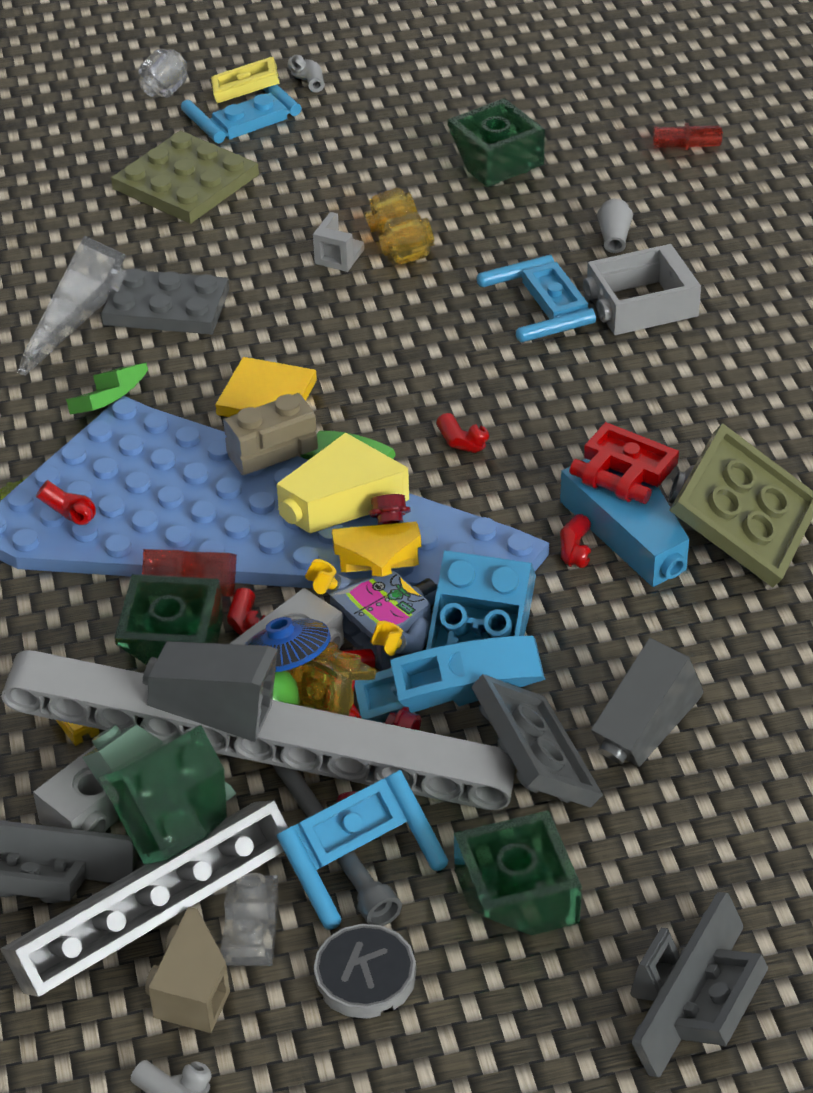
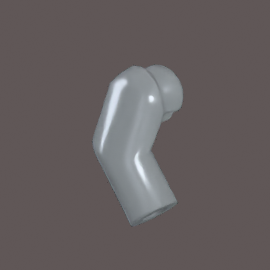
M293 55L287 63L291 74L297 79L308 82V87L312 92L322 91L325 83L319 64L313 60L303 59L301 55Z
M143 1060L133 1070L130 1080L146 1093H208L210 1090L211 1071L203 1063L192 1062L191 1065L187 1064L184 1066L182 1074L169 1076L149 1061Z

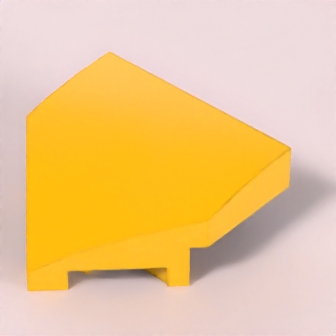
M417 521L332 529L333 549L335 555L340 557L341 572L372 570V576L384 577L392 574L391 568L419 565L418 548L422 547Z

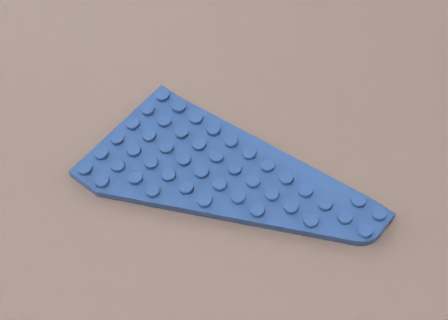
M122 396L0 501V561L22 570L313 588L312 584L314 581H308L305 578V574L314 559L329 562L335 567L337 574L350 579L374 577L372 576V570L341 572L340 557L335 555L333 549L332 529L378 525V520L367 515L310 534L295 524L286 522L279 515L277 483L307 462L308 459L297 456L243 476L227 454L225 432L151 408L126 396ZM49 480L67 493L89 497L94 502L96 514L88 524L77 525L36 498V494L45 481ZM409 493V500L406 501V506L410 507L411 511L403 515L402 523L416 521L418 523L422 547L418 548L419 565L391 568V571L398 573L411 586L426 578L431 579L438 586L444 550L530 562L533 565L534 571H536L549 556V542L513 527L495 522L490 518L480 517Z

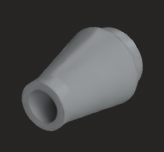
M610 199L604 202L598 210L597 219L604 240V248L608 252L619 253L626 247V239L633 219V212L625 201Z

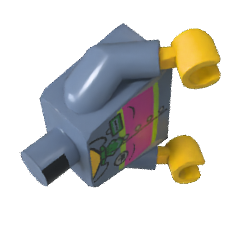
M314 559L305 574V578L308 581H314L312 586L316 593L325 594L327 592L330 594V605L342 612L344 637L357 650L371 649L375 655V667L383 671L391 667V659L423 651L428 641L431 625V606L435 603L437 585L431 579L426 578L411 586L395 571L384 577L374 576L350 579L337 574L335 567L327 561L321 559Z

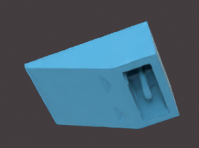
M444 550L426 650L466 641L524 636L536 579L532 563Z

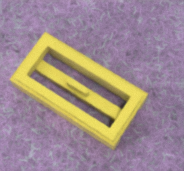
M274 57L212 76L213 95L217 104L280 84Z

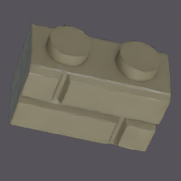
M300 393L279 396L276 401L256 408H244L238 414L223 419L227 454L243 476L318 449L317 434L315 432L317 430L316 416Z

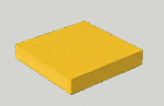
M243 357L215 404L216 415L230 417L238 414L244 408H256L276 401L279 396L285 394L294 395L300 393L306 401L317 381L316 370Z

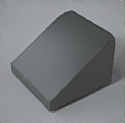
M661 927L641 960L630 991L633 998L655 1001L659 989L664 985L677 963L680 955L668 928Z

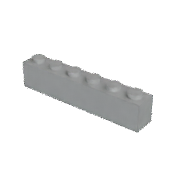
M275 801L251 803L0 948L23 994L40 997L183 912L188 907L195 905L284 852L276 835L288 829V826Z

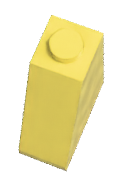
M348 433L341 435L277 483L279 515L286 522L295 524L310 534L369 515L368 512L372 510L371 499L373 497L402 494L405 495V501L409 500L408 467Z

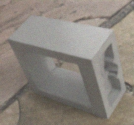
M672 244L588 262L587 278L583 279L584 294L587 300H592L597 308L600 320L607 323L614 335L699 316L701 285ZM657 282L664 289V291L619 300L614 293Z

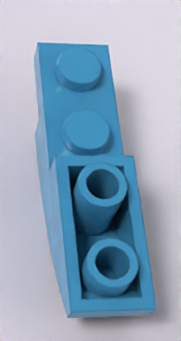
M509 636L460 642L391 659L392 668L355 679V690L362 719L382 723L386 721L391 712L397 713L404 706L409 707L410 712L414 713L449 701H454L458 707L478 701L471 686L482 674L517 687L543 681L545 677L534 636Z

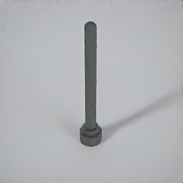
M274 765L276 773L307 818L324 810L298 770ZM354 851L336 859L358 891L357 908L367 924L385 926L391 923L402 909V902L389 885L374 881Z

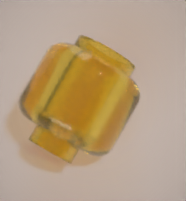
M399 187L372 196L369 201L371 210L364 212L371 232L379 231L381 237L386 240L411 232L415 228V220L420 219L411 192L405 193Z
M417 212L388 219L384 225L385 233L379 235L383 254L385 256L391 255L397 264H405L425 258L430 253V247L435 245L434 235L428 218L422 219Z

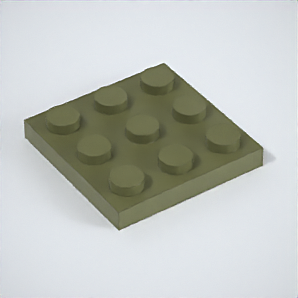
M180 130L112 176L111 182L112 189L191 224L259 175V168L257 162Z
M722 423L713 432L669 511L764 582L774 587L783 579L813 519V490Z

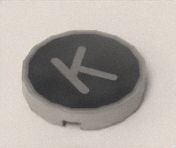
M358 924L342 928L328 937L317 951L314 964V979L317 990L323 995V1000L331 1009L345 1016L366 1019L381 1016V1011L388 1010L392 1006L393 1010L404 1004L414 989L416 960L412 948L399 933L382 925Z

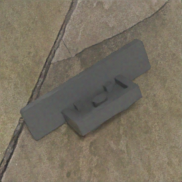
M0 820V897L23 895L39 897L40 900L47 903L71 901L85 879L115 883L135 871L136 840L133 836Z
M716 893L710 906L703 913L701 921L688 944L681 951L680 957L666 982L659 989L658 995L644 1020L636 1029L632 1045L649 1076L660 1077L681 1040L727 1046L768 970L762 954L732 951L743 930V923L729 893Z

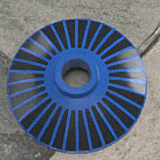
M280 617L270 621L265 629L251 637L245 645L271 646L278 649L275 672H281L296 668L316 658L328 646L331 635L327 625L321 621Z

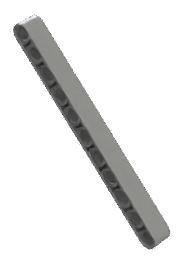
M32 650L20 651L15 656L1 695L3 702L8 707L25 714L107 730L113 725H117L119 730H123L137 724L165 743L366 785H372L401 770L414 795L476 808L500 810L507 807L511 800L516 767L510 756L500 747L272 700L271 709L256 741L253 742L147 706L148 685L142 682L144 673Z

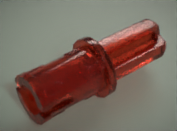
M685 123L684 126H654L653 128L654 149L685 147V151H688L689 147L720 146L723 139L721 126H689V123Z

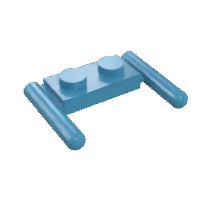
M278 85L264 88L263 90L267 94H260L248 101L231 104L222 110L213 112L212 118L205 115L191 100H184L181 103V110L215 143L223 142L225 137L230 140L288 119V114L297 116L302 108L300 104Z
M552 255L481 272L476 277L477 284L480 287H487L522 277V283L549 320L519 327L516 330V338L519 342L534 340L596 322L594 310L588 308V302L559 264L554 262Z
M401 770L276 835L318 918L327 930L337 928L341 923V916L317 872L319 868L407 822L432 870L440 871L448 864V858Z

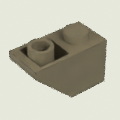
M188 907L180 924H174L171 927L166 940V952L160 965L155 964L150 969L146 980L145 992L146 995L150 996L154 1018L212 1033L230 993L227 965L198 909Z

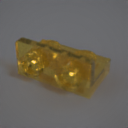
M329 642L326 649L320 655L301 666L291 669L290 674L297 682L300 696L299 706L349 716V710L354 701L352 682L354 680H374L376 669L361 662V656L338 650V644Z

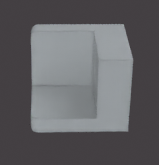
M330 212L313 233L314 260L317 265L348 272L365 249L363 241L353 239L350 233L339 231L338 213Z

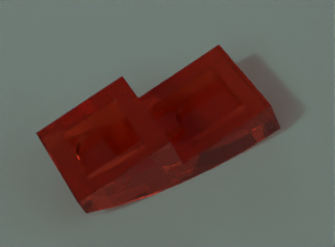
M143 549L141 592L233 597L235 592L237 554Z

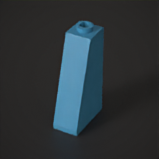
M584 459L582 461L589 463L591 460ZM570 467L561 470L560 502L574 515L583 514L587 516L591 522L590 530L652 587L668 579L676 578L687 570L689 538L675 514L669 511L671 507L659 487L642 482L641 485L652 489L648 503L642 504L635 500L626 502L617 498L613 491L600 486L594 489L584 485L581 478L569 473ZM611 468L607 470L621 477L624 475L623 473L613 470Z

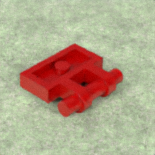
M605 422L584 446V458L591 461L586 463L582 460L574 459L569 473L581 478L584 485L594 489L600 486L615 492L617 498L626 502L635 500L642 504H647L651 497L652 489L641 485V483L646 482L659 487L677 466L679 451ZM611 468L613 470L623 473L624 475L621 477L607 470Z

